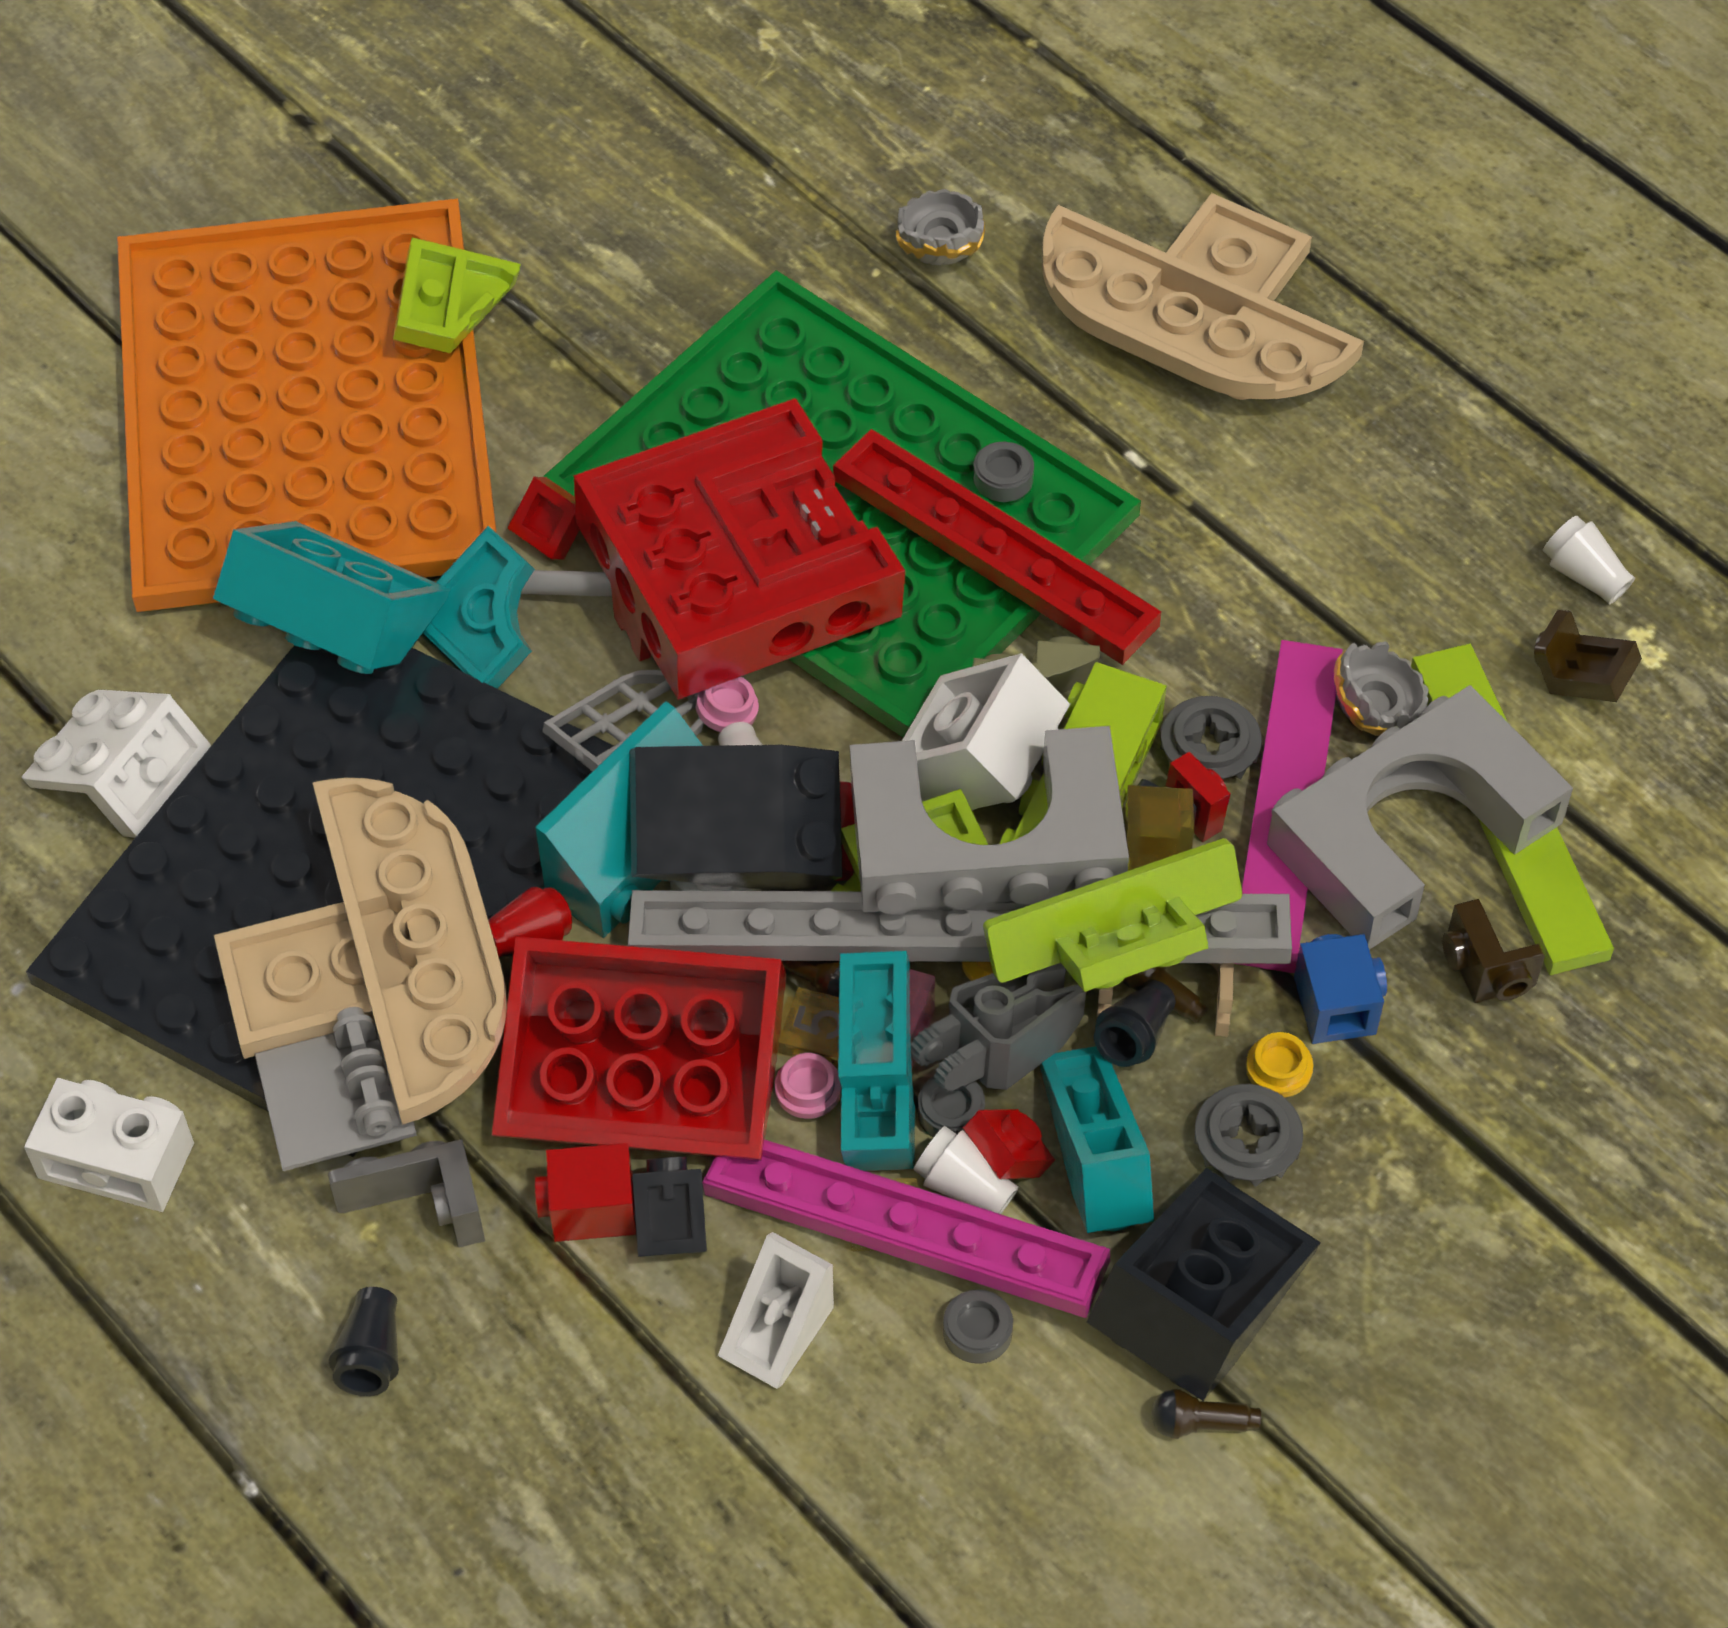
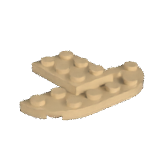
M1211 193L1167 252H1163L1060 205L1056 207L1047 223L1042 251L1043 277L1050 296L1064 315L1077 327L1096 338L1203 387L1227 394L1238 400L1294 397L1315 391L1334 382L1351 369L1362 355L1363 340L1274 301L1309 254L1312 237L1216 194Z
M339 778L313 782L343 902L214 935L240 1048L244 1059L255 1056V1053L334 1033L333 1027L338 1022L337 1015L340 1011L349 1007H360L363 1009L364 1015L370 1016L373 1019V1023H376L403 1125L430 1115L451 1103L478 1079L489 1064L502 1037L506 1020V989L501 963L465 842L455 825L437 806L428 800L423 804L410 796L394 791L392 783L380 780Z

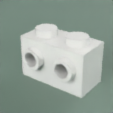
M57 1078L24 1148L38 1179L163 1212L194 1145V1141L183 1111H180L178 1107L167 1100L158 1097H146L144 1100H139L118 1094L108 1085L98 1081L84 1080L79 1084Z

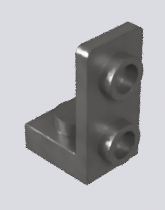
M462 1139L448 1143L429 1141L416 1146L411 1152L381 1159L376 1157L358 1158L346 1164L344 1168L335 1169L328 1173L330 1187L339 1213H347L432 1192L439 1226L453 1223L459 1248L485 1242Z

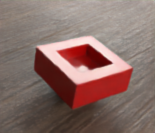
M534 476L508 529L550 559L564 560L580 530L576 524L575 497L547 477Z
M1189 751L1170 763L1165 786L1177 790L1188 801L1195 804L1197 811L1193 833L1202 842H1205L1222 831L1231 793L1227 790L1220 775L1214 770L1206 768Z
M1019 1109L978 1110L963 1127L999 1179L1040 1178L1055 1161V1158L1041 1140L1042 1133L1037 1124L1030 1117L1020 1112Z

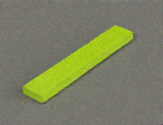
M1471 643L1412 658L1411 669L1423 675V684L1428 687L1427 706L1441 696L1450 698L1471 685L1507 721ZM1478 818L1534 943L1540 944L1545 955L1544 964L1549 975L1611 960L1614 947L1558 828L1556 827L1514 855Z

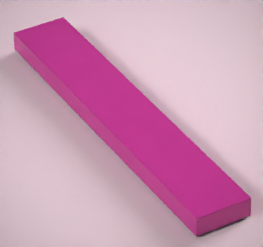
M1281 640L1242 894H1289L1292 940L1290 964H1234L1295 973L1308 888L1267 845L1272 809L1278 800L1293 789L1299 788L1303 791L1322 779L1325 774L1336 699L1334 667L1343 649Z
M768 1140L764 1141L762 1161L715 1157L702 1182L705 1195L1083 1318L1087 1317L1111 1262L1109 1248Z

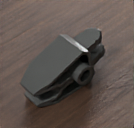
M1055 964L1003 983L999 982L994 974H990L953 987L949 1002V1016L931 1024L928 1029L924 1028L922 1032H919L913 1038L911 1057L921 1066L933 1064L934 1061H940L944 1058L939 1063L938 1068L935 1069L936 1074L934 1077L935 1081L946 1092L958 1090L959 1087H964L978 1079L987 1088L1007 1090L1065 1045L1084 1015L1086 992L1079 985L1064 988L1066 969L1062 964Z

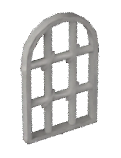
M659 670L632 672L613 680L610 684L544 722L543 732L591 771H594L632 734L629 732L626 735L613 723L636 709L638 712L643 709L651 716L658 708L652 705L650 701L670 690L671 687ZM643 683L659 684L646 693L640 691L639 694L630 687ZM618 692H621L631 700V702L609 715L606 713L601 715L593 709V707ZM698 693L687 696L689 700L676 708L681 716L696 708ZM581 714H585L595 722L572 737L559 728ZM700 718L690 727L696 736L702 731L704 724ZM605 731L620 742L597 757L580 745V743L598 732L604 734Z

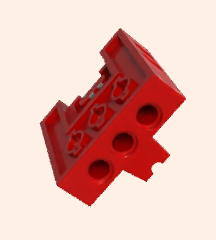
M796 398L574 475L576 524L611 583L614 618L621 631L625 630L627 632L632 650L639 662L651 658L652 654L677 700L902 617L905 569L879 528L868 529L863 520L858 522L835 486L834 474L822 457L823 440Z

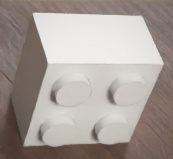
M1022 653L939 677L902 740H915L922 801L962 789L973 811L977 808L1003 802L1011 803L1027 791L1032 782L1031 773L1044 752L1045 731L1059 730L1058 725L1070 703Z

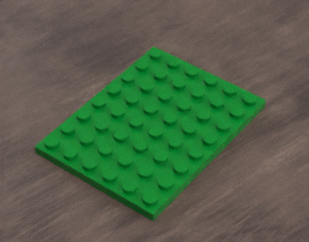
M777 270L543 476L575 497L574 475L796 398L823 440L822 457L832 473L833 465L868 431L873 429L1087 565H1090L1140 516L1141 500ZM995 442H1012L1024 447L1031 454L1034 461V477L1032 487L1026 495L1014 501L1000 502L983 496L977 490L973 479L974 460L978 452L985 446ZM835 482L836 488L857 521L863 520L868 529L878 527L905 569L902 617L789 658L788 660L904 738L941 675L972 667L974 658L985 659V657L992 654H1001L1041 613Z

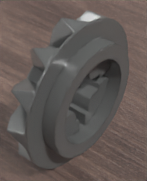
M1199 696L1178 704L1169 712L1161 729L1160 749L1165 751L1169 766L1172 761L1190 751L1206 768L1217 772L1222 779L1234 776L1241 780L1246 769L1251 764L1257 763L1262 738L1256 719L1242 705L1223 697ZM1205 726H1209L1210 734H1213L1215 741L1220 743L1219 751H1217L1216 755H1211V752H1207L1206 745L1201 743Z
M1253 1084L1229 1086L1210 1096L1199 1110L1195 1123L1194 1144L1198 1145L1203 1155L1205 1167L1213 1166L1223 1173L1228 1182L1234 1179L1249 1180L1257 1187L1264 1179L1274 1176L1282 1179L1288 1167L1299 1158L1303 1142V1127L1300 1117L1286 1098L1269 1088ZM1243 1116H1246L1247 1125H1251L1254 1135H1265L1259 1138L1254 1154H1249V1149H1245L1244 1142L1241 1139H1231L1238 1136Z

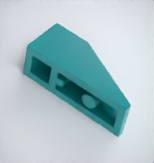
M1096 1046L1054 1053L1040 1064V1069L1071 1192L1086 1232L1102 1230L1120 1231L1131 1225L1154 1222L1150 1152L1112 1063L1102 1057Z

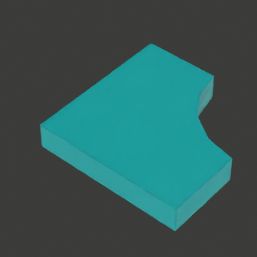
M487 526L436 582L449 588L450 591L446 602L423 633L464 673L478 679L481 683H487L498 689L532 652L520 633L517 610L522 589L535 569L493 529Z

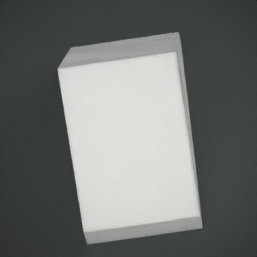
M774 1232L768 1234L718 1356L776 1389L782 1386L834 1308L833 1265Z

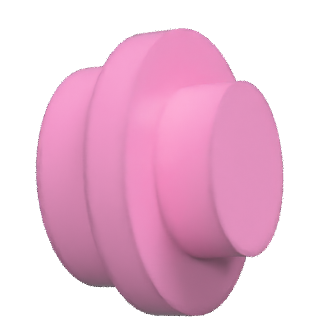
M742 677L699 692L696 701V711L701 721L711 729L719 732L726 726L736 722H745L752 725L756 720L759 708L758 699L752 685Z
M802 1053L792 1057L780 1068L775 1078V1095L779 1105L787 1113L798 1118L812 1119L827 1114L837 1105L841 1096L842 1087L837 1069L827 1059L818 1054Z

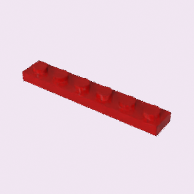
M873 429L868 431L833 465L835 482L1088 644L1100 646L1101 652L1121 665L1160 627L1162 611Z

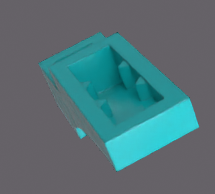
M907 951L840 953L838 1078L842 1087L841 1153L845 1165L863 1171L914 1169L915 1105L913 1101L910 1034V962Z

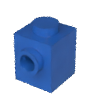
M1327 934L1317 937L1311 942L1300 943L1294 980L1312 1044L1376 1035L1384 1005L1383 997L1387 994V978L1381 958L1371 957L1365 934L1347 937L1338 934Z

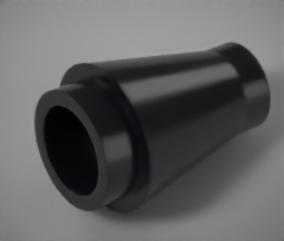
M1149 980L1143 983L1135 992L1103 1010L1096 1019L1094 1033L1095 1046L1102 1057L1120 1067H1130L1149 1060L1155 1051L1168 1015L1176 1004L1172 990L1160 981Z
M365 1287L357 1292L354 1307L329 1357V1366L333 1371V1381L340 1389L347 1393L358 1396L381 1394L387 1390L389 1382L398 1375L399 1365L395 1316L397 1297L387 1289Z

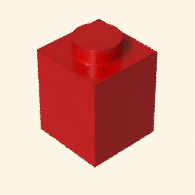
M628 1143L546 1150L547 1176L535 1177L536 1208L538 1218L550 1217L555 1242L636 1235L633 1175Z

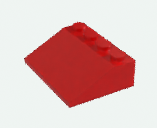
M516 936L492 1136L591 1146L628 1143L629 1149L762 1161L780 1041L786 972L782 960Z

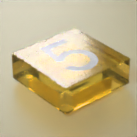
M798 987L778 1041L779 1053L791 1057L802 1053L818 1054L838 1069L839 997Z

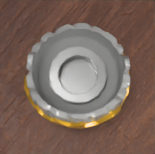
M941 189L936 192L927 191L920 198L912 197L908 201L907 206L899 208L898 230H896L898 245L907 255L910 254L923 263L939 266L954 264L973 255L978 251L983 241L985 223L982 207L974 203L972 198L955 191L950 192L947 189Z
M1386 641L1376 643L1371 649L1366 645L1358 647L1354 642L1339 655L1334 667V684L1337 700L1346 717L1361 731H1366L1375 736H1380L1383 732L1394 726H1398L1401 729L1419 718L1428 704V687L1423 684V675L1411 669V662L1409 660L1399 658L1395 652H1388L1389 644Z

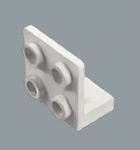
M96 690L80 699L72 710L73 717L62 730L37 749L34 755V763L23 774L22 779L30 788L86 793L123 837L136 838L211 747V744L170 694Z

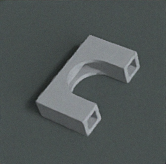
M1471 685L1450 698L1441 696L1435 699L1423 710L1419 718L1401 729L1398 726L1389 728L1375 740L1371 748L1353 759L1345 757L1338 760L1325 772L1322 779L1303 791L1299 788L1289 791L1278 800L1272 809L1267 845L1352 936L1365 934L1369 950L1417 919L1425 886L1374 830L1369 820L1368 811L1381 799L1400 791L1414 789L1431 790L1446 794L1467 806L1514 855L1563 823L1573 787Z
M1110 726L1045 731L1043 773L1048 803L1047 814L1028 834L1011 842L997 845H977L958 840L943 832L930 819L921 799L915 740L850 745V780L863 913L881 911L886 914L895 915L917 908L944 906L961 910L983 903L1010 901L1028 905L1127 872L1129 854Z

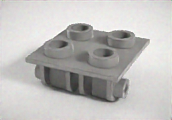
M349 1007L340 1011L337 1015L338 1022L334 1025V1033L255 1053L283 1171L417 1136L413 1121L403 1125L401 1123L376 1023H373V1019L370 1016L364 1015V1011L360 1007Z

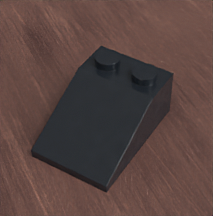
M782 744L634 747L630 750L631 877L775 891H812L842 878L839 751Z
M1205 1168L1114 1264L1086 1323L1109 1337L1118 1346L1125 1348L1168 1377L1177 1386L1184 1388L1204 1401L1238 1361L1316 1253L1321 1242L1213 1171Z

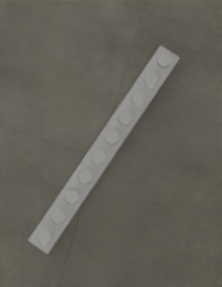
M632 890L628 946L775 958L788 961H840V953L907 951L909 961L991 962L983 929L984 922L1031 904L1025 905L1010 901L983 903L961 910L952 909L947 906L917 908L903 914L894 915L881 911L863 913L861 892ZM1242 894L1241 899L1195 915L1205 925L1209 948L1186 956L1180 963L1290 964L1292 940L1289 894Z

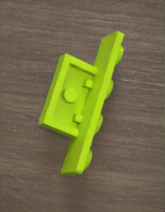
M1222 838L986 920L983 924L994 976L999 982L1003 983L1061 963L1082 990L1086 992L1094 988L1113 987L1121 983L1128 976L1157 966L1167 967L1178 964L1186 956L1208 949L1205 925L1195 915L1241 899L1242 888L1235 848L1228 839Z

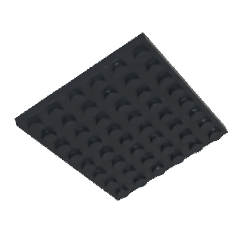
M294 645L29 966L26 973L30 983L268 1111L256 1057L244 1059L240 1048L214 935L343 902L313 782L339 778L380 780L392 783L394 791L410 796L423 804L428 800L437 806L455 825L465 842L486 915L489 919L530 887L545 888L535 827L593 772L543 732L544 722L554 716L487 683H481L478 679L414 648L409 650L399 664L374 669L373 673L365 674L341 666L337 662L338 655L323 648L310 650ZM569 723L559 727L570 737L582 731ZM594 735L580 743L582 747L595 757L614 746ZM357 1152L350 1153L347 1155L354 1157Z

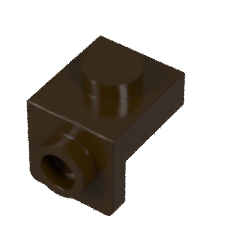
M1558 609L1545 631L1539 634L1534 648L1535 662L1540 667L1550 694L1609 702L1618 701L1642 660L1636 641L1580 635L1573 614L1569 610Z
M1479 899L1454 905L1448 931L1442 937L1443 951L1450 968L1453 971L1460 970L1474 1003L1496 997L1503 1001L1512 1000L1524 995L1537 984L1545 959L1540 944L1504 952Z

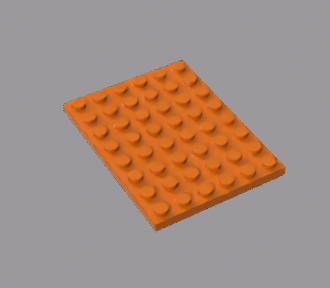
M458 198L117 237L132 599L136 612L218 603V601L213 599L233 529L297 521L424 578L443 575L487 526L497 533L474 329L451 353L393 340L406 258L412 237L464 250Z

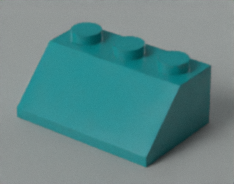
M292 521L233 529L213 599L234 608L233 616L245 623L256 626L272 625L286 632L285 639L288 642L310 650L323 648L338 655L337 662L341 666L355 672L370 674L373 673L374 669L399 664L446 602L450 589L304 524Z
M666 701L535 827L544 887L557 890L568 903L572 916L602 938H605L620 922L625 924L630 921L632 890L652 891L662 881L631 877L630 750L634 747L703 746L677 709Z

